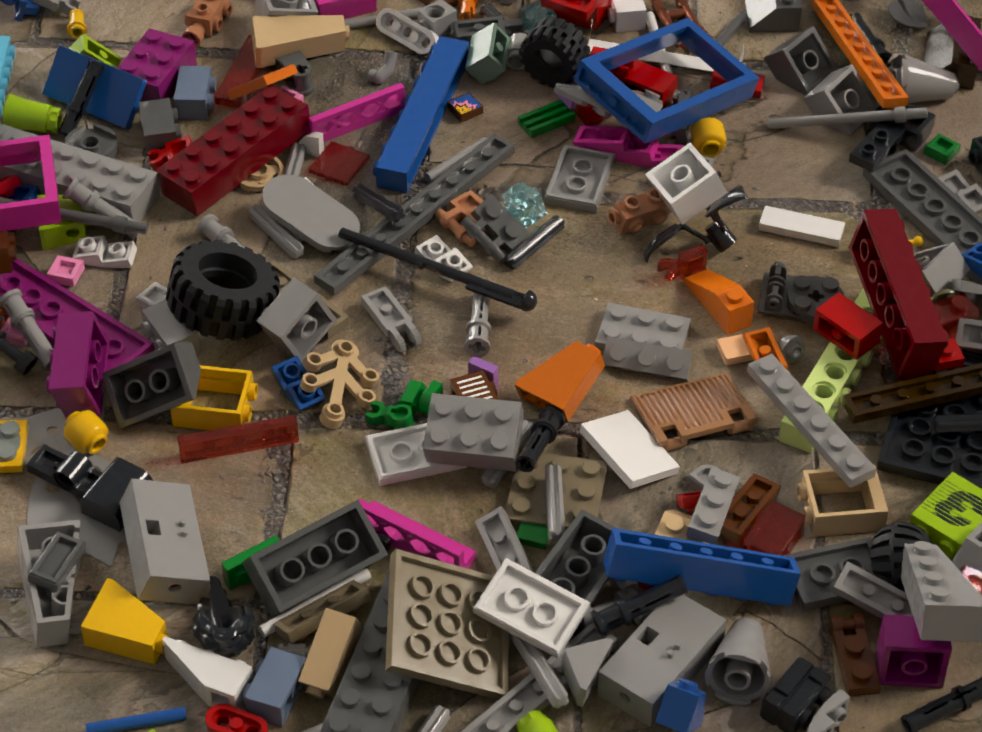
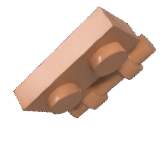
M469 190L449 201L450 211L445 212L440 208L435 212V217L444 229L451 230L455 234V238L458 241L473 247L477 240L474 237L471 239L466 234L467 230L457 221L469 216L475 223L478 222L471 213L484 200L472 190ZM484 228L482 229L487 236L490 235Z

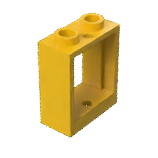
M200 365L201 373L197 390L239 394L241 397L237 410L191 406L192 401L170 409L173 427L242 434L245 423L251 420V401H256L258 394V384L253 382L252 371Z

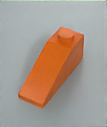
M709 269L684 278V283L727 335L752 326L754 301L740 284Z

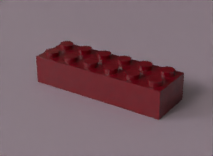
M269 85L155 170V172H158L161 194L194 215L199 216L241 184L242 181L249 178L252 173L254 174L309 132L310 113L308 105L274 85Z
M896 208L864 210L848 248L873 315L883 322L881 336L897 379L909 380L931 375L936 366H938L944 349L948 346V334L943 330L939 319V311L934 307L930 297V288L923 279L921 265L917 263L913 253V245L906 236L904 222L900 220Z

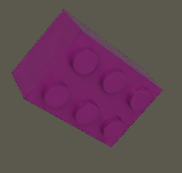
M149 28L117 68L147 80L140 102L165 98L171 99L175 94L180 66L197 65L194 40Z
M93 311L59 313L57 325L53 327L55 344L54 350L50 351L51 374L46 379L47 391L52 394L57 408L61 409L66 419L73 412L84 410L93 411L98 417H101L105 387L102 373L107 370L110 342Z

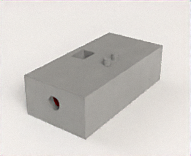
M131 478L120 501V508L137 599L198 604L210 582L190 485Z
M684 594L656 607L599 670L597 695L647 726L652 727L656 721L667 685L674 681L679 682V679L691 681L714 655L724 639L727 620Z

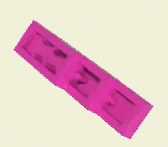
M581 125L573 141L575 147L614 153L616 161L650 168L656 167L684 147V145L659 144L658 138L645 144L636 135H632L629 129L618 126Z

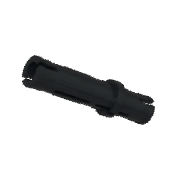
M94 60L88 61L74 97L65 108L67 112L58 129L59 133L67 136L78 127L81 118H85L87 113L85 109L105 68L104 65Z
M982 676L965 686L957 685L951 689L950 693L908 714L902 715L901 723L905 731L917 732L959 710L965 712L972 708L973 703L982 699Z

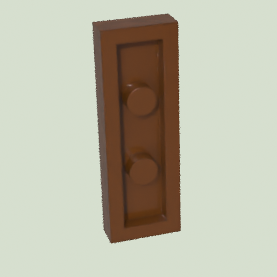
M753 473L733 497L720 536L738 544L779 495L781 485Z

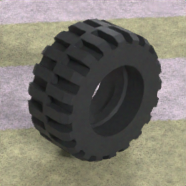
M208 240L200 241L198 245L193 243L184 248L174 259L166 291V300L175 318L180 323L184 322L186 328L191 331L197 330L200 332V335L208 337V335L213 336L217 340L229 338L231 341H238L242 337L248 339L263 331L257 319L261 316L262 311L278 296L280 280L273 265L270 262H266L265 257L261 254H255L253 249L246 246L245 248L240 247L237 243L230 242V244L223 243V240H215L214 242H209Z

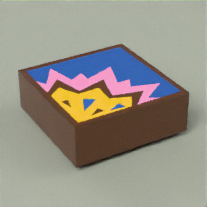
M470 92L447 101V108L460 122L483 113L482 104Z

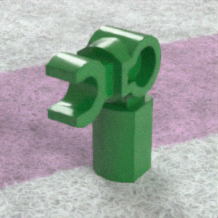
M410 380L396 406L389 405V407H386L382 402L372 401L371 408L372 412L375 413L366 412V422L370 425L384 423L388 427H393L394 430L414 426L413 415L418 411L419 400L426 389V385L420 381Z

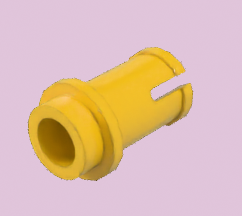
M72 9L69 12L70 15H68L67 33L72 38L78 39L82 34L87 33V27L84 24L85 15L80 9Z

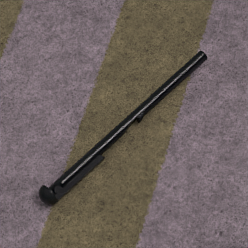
M342 227L339 231L338 237L415 265L420 270L426 268L439 275L466 284V290L521 309L522 311H531L537 305V296L531 290L524 294Z

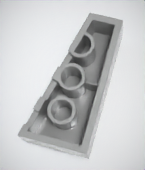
M80 520L18 526L16 551L36 648L68 644L76 564L57 593L28 582V573L57 531L79 539Z
M918 541L914 544L904 543L901 580L920 639L982 642V595L936 544L925 541Z

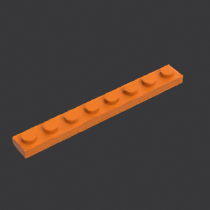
M810 0V6L848 60L853 64L881 107L894 109V107L907 106L908 95L840 1Z

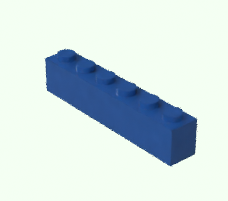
M612 528L603 558L606 576L616 581L642 582L647 586L654 587L679 574L687 590L703 592L709 596L723 595L734 597L740 601H761L771 606L791 605L801 575L794 557Z

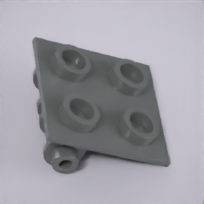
M775 262L770 267V273L764 272L758 313L800 318V315L794 311L792 314L787 307L788 290L797 276L786 275L787 268L782 262Z

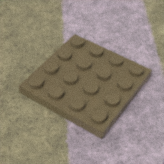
M395 549L390 554L385 671L498 700L508 693L509 632L473 613L474 606L494 576Z

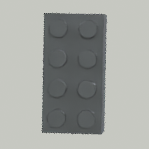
M356 500L249 556L242 564L271 618L376 563L387 556L388 553L359 500Z

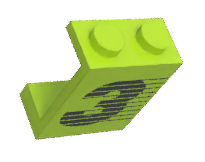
M952 472L911 514L910 523L924 529L930 538L931 544H936L952 561L965 539L982 522V489Z

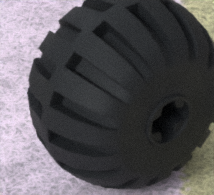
M896 522L880 529L874 535L871 543L872 575L905 592L901 580L904 543L914 544L918 541L931 543L925 530L912 523Z

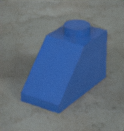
M679 679V682L669 683L655 722L679 732H691L699 728L703 721L706 692L698 690V684L686 679Z

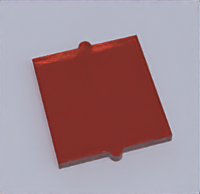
M331 141L308 170L309 173L325 178L326 181L331 180L348 186L369 160L370 154L353 149L352 146L347 147Z

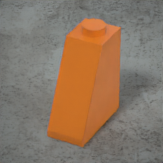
M575 341L518 379L514 385L520 398L542 409L547 406L557 407L564 413L565 421L569 422L604 369L605 363L601 351L596 346L589 343L584 345Z

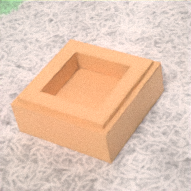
M742 334L717 339L716 346L725 366L753 361Z

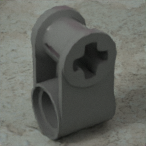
M301 51L276 58L277 70L291 64L297 68V74L282 79L290 89L302 94L303 97L314 92L315 86L311 80L312 66L305 59Z

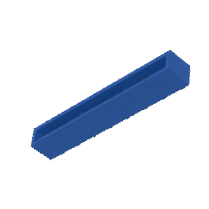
M439 36L436 45L431 46L429 59L423 62L421 75L415 79L413 92L408 93L404 110L401 109L399 112L398 123L396 126H392L389 141L383 144L381 157L374 163L373 175L376 176L378 188L408 193L447 110V101L452 99L463 76L469 51V41Z

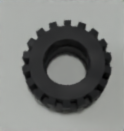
M555 17L541 19L540 22L534 25L520 45V62L525 65V71L531 74L530 77L534 80H539L540 84H548L552 88H555L556 83L572 84L580 60L587 58L590 52V46L586 45L588 40L582 36L583 32L580 29L577 30L571 22L566 23L565 19L559 18V20Z

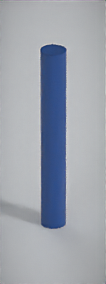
M185 707L87 723L86 731L119 732L187 720Z

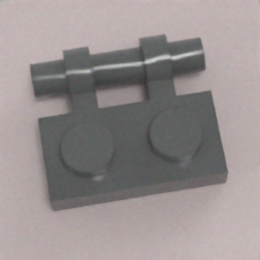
M493 194L488 196L472 211L471 215L478 222L475 223L469 216L460 222L467 230L466 234L471 239L474 237L484 247L483 251L488 257L491 255L498 263L506 256L499 248L500 246L507 253H510L530 234ZM483 228L495 239L494 241L483 232Z

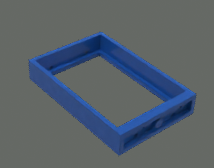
M689 18L581 59L574 77V81L645 144L752 98L759 80L755 73ZM682 42L728 82L655 112L609 70Z

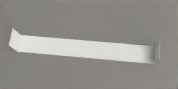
M591 23L588 37L590 51L594 46L609 49L620 45L618 43L590 39ZM744 45L739 60L740 62H742L744 57ZM659 50L639 58V60L714 71L702 59L690 55Z

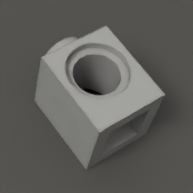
M437 0L417 10V23L436 33L438 37H445L453 33L452 23L457 21V10L444 0Z

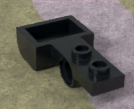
M910 103L905 106L906 109L919 108ZM880 105L875 111L894 110V109L882 108L881 105ZM928 112V118L907 119L906 122L895 123V120L869 122L868 131L870 133L850 153L849 162L873 172L885 158L895 154L898 144L917 151L931 134L936 115Z
M45 444L26 464L27 472L80 497L82 514L119 532L124 528L120 501L131 478L153 481L152 477L144 469L120 457H115L102 473L93 468L91 461L84 454L73 451L66 455Z

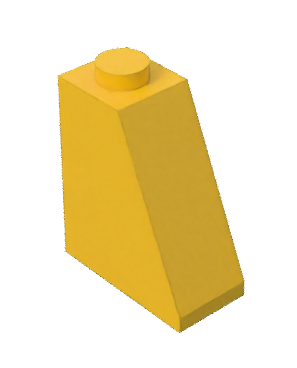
M110 578L106 579L81 625L85 646L156 665L161 654H165L162 639L164 636L170 638L167 635L165 621L115 580Z

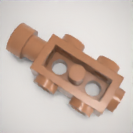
M196 0L191 10L187 11L185 15V25H187V28L182 37L194 40L195 48H197L204 40V36L211 37L215 31L220 32L224 17L229 18L232 14L233 5L230 3V0Z
M653 187L646 193L637 196L629 195L625 200L616 202L614 209L608 211V219L620 235L628 232L635 233L643 227L652 224L659 225L665 222L670 209Z

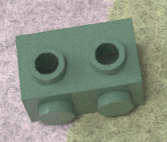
M495 22L473 34L470 40L465 69L481 85L489 80H495L506 69L511 38Z

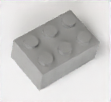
M432 393L423 443L426 462L516 472V461L524 420L522 402Z

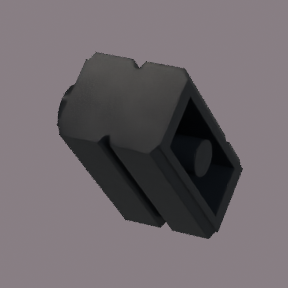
M802 657L797 658L763 698L760 712L761 718L773 726L777 725L778 729L783 732H797L800 727L806 729L814 717L816 707L818 705L822 706L832 695V690L829 689L831 683L830 674L819 667L815 668L812 663Z

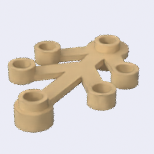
M336 340L333 342L330 351L321 355L316 352H310L307 354L304 362L305 368L311 372L319 371L321 366L333 362L336 363V368L318 375L305 373L300 382L301 389L308 393L315 392L318 387L333 382L329 403L324 405L319 417L320 422L330 429L339 428L345 418L344 407L341 405L345 386L356 398L357 404L364 409L371 408V402L376 399V395L372 390L363 389L347 371L348 366H350L360 377L361 384L367 388L375 387L379 379V373L376 370L366 368L358 359L359 350L357 346L348 340Z

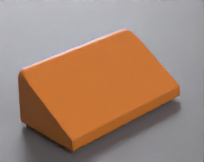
M770 327L742 334L753 361L773 354L789 371V367Z

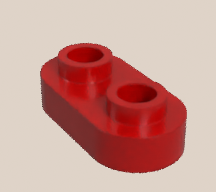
M216 704L207 711L205 716L208 732H268V724L263 717L230 704ZM227 723L225 726H220L219 724Z

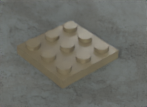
M519 450L518 456H520L523 450ZM542 453L533 471L526 473L519 470L516 466L505 510L513 527L519 528L521 522L548 526L545 467L549 464H558L562 468L565 531L581 509L599 518L608 471L606 461Z

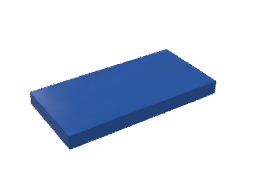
M59 45L42 94L65 104H70L86 70L88 61L94 60L99 62L105 68L100 75L85 111L130 130L147 80Z

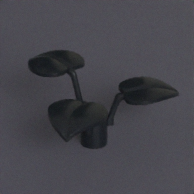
M718 171L717 174H718V176H719V178H720V177H721V172ZM742 185L736 186L723 195L712 207L709 205L706 208L707 212L704 216L706 218L711 217L713 220L705 228L706 236L686 224L680 223L677 225L675 223L652 239L645 250L644 260L648 263L650 255L681 230H686L700 238L706 245L711 242L720 253L727 250L736 242L737 238L724 224L718 211L732 203L748 199L744 192V187Z

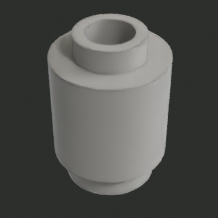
M515 33L510 37L506 64L511 69L521 70L525 67L520 62L521 55H519V49L527 34Z

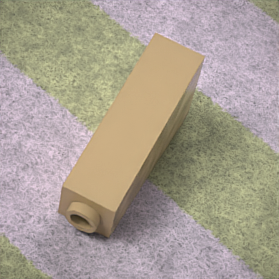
M343 15L252 16L251 37L255 67L263 68L276 65V58L297 51H301L305 59L344 51L345 41L350 39L349 25H345Z

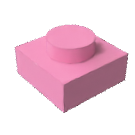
M58 255L47 272V277L58 284L75 287L85 269L84 260Z

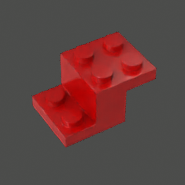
M541 0V6L551 9V16L562 18L565 21L589 29L592 23V29L597 31L608 16V8L612 7V0Z

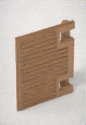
M727 372L630 396L631 402L656 443L666 451L685 447L688 439L726 430V433L730 435L749 431L753 428V423L758 421V417ZM741 412L744 420L734 422L730 414ZM675 429L678 436L667 439L663 431Z

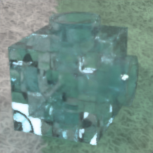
M523 181L513 185L500 196L505 208L525 228H528L548 213L538 189L534 186L529 187Z

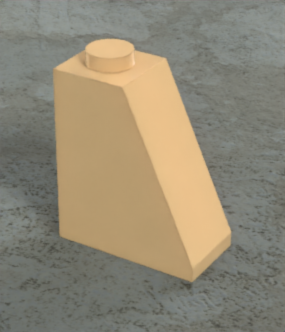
M325 608L298 680L306 688V694L318 699H324L325 695L335 697L364 629L356 617Z

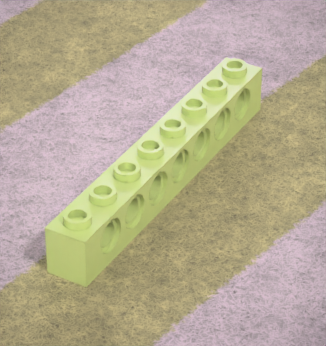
M863 288L855 303L873 315ZM882 336L880 343L858 360L830 342L802 386L834 422H836L839 414V406L843 405V395L851 393L850 388L852 385L855 387L858 385L862 375V368L869 366L873 356L872 351L874 348H880L883 341ZM784 416L781 421L779 441L812 453L814 447L793 423Z

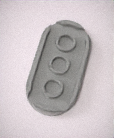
M280 175L268 181L263 189L262 201L265 212L316 249L331 253V250L343 252L354 244L339 238L338 234L342 227L359 233L360 223L357 216L350 209L306 179L296 175Z

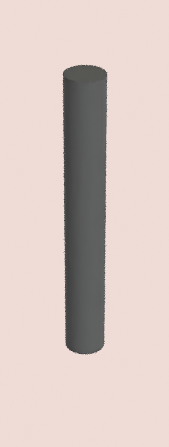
M740 12L720 34L716 41L721 46H724L747 20V14Z

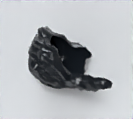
M210 576L209 596L211 608L209 611H205L201 603L196 606V614L192 620L194 624L193 634L206 650H212L214 653L226 658L237 657L242 651L247 649L254 639L255 617L248 606H232L230 599L227 598L226 590L221 588L220 579L216 576Z

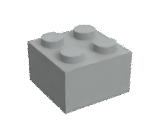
M295 277L281 289L279 295L262 311L261 316L257 319L258 324L278 348L292 358L298 356L301 362L337 321L319 294Z

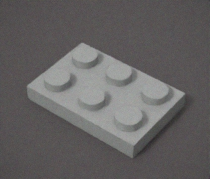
M608 303L595 346L600 351H604L606 338L609 336L684 349L691 326V318Z

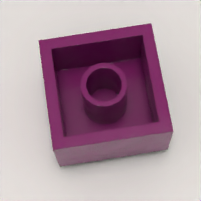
M883 614L876 649V669L880 684L886 686L943 688L952 652L951 641L921 640L913 616Z

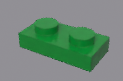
M276 535L221 562L223 580L229 590L251 581L242 562L249 556L280 541Z

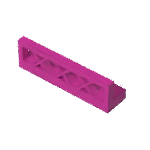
M398 83L309 117V132L305 136L312 132L323 133V140L326 142L399 114L400 110L405 108L404 85Z
M359 499L373 528L378 531L377 535L382 533L390 537L391 546L399 550L467 569L476 560V551L374 500L368 503Z

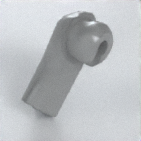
M385 50L382 66L378 70L370 69L368 80L379 85L391 77L394 73L398 53Z

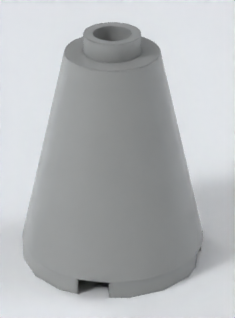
M903 53L893 54L888 63L892 64L890 72L909 97L908 103L950 99L958 92L959 80L950 71Z
M740 618L732 624L706 667L705 683L708 687L709 685L711 686L718 699L729 704L749 705L754 699L760 697L761 700L770 689L771 674L763 627L758 621L751 618Z

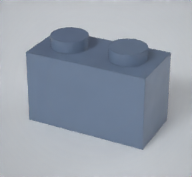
M180 66L174 95V107L177 108L178 119L207 120L209 109L213 110L214 95L212 93H216L217 79L212 77L211 66Z
M270 647L266 657L259 660L255 671L256 676L252 683H247L243 690L242 701L245 702L246 711L263 717L269 724L283 728L303 689L298 680L307 658Z

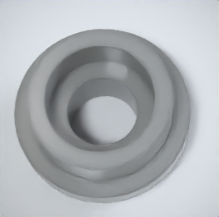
M786 335L778 344L787 363L798 360L804 353L805 342L798 335Z

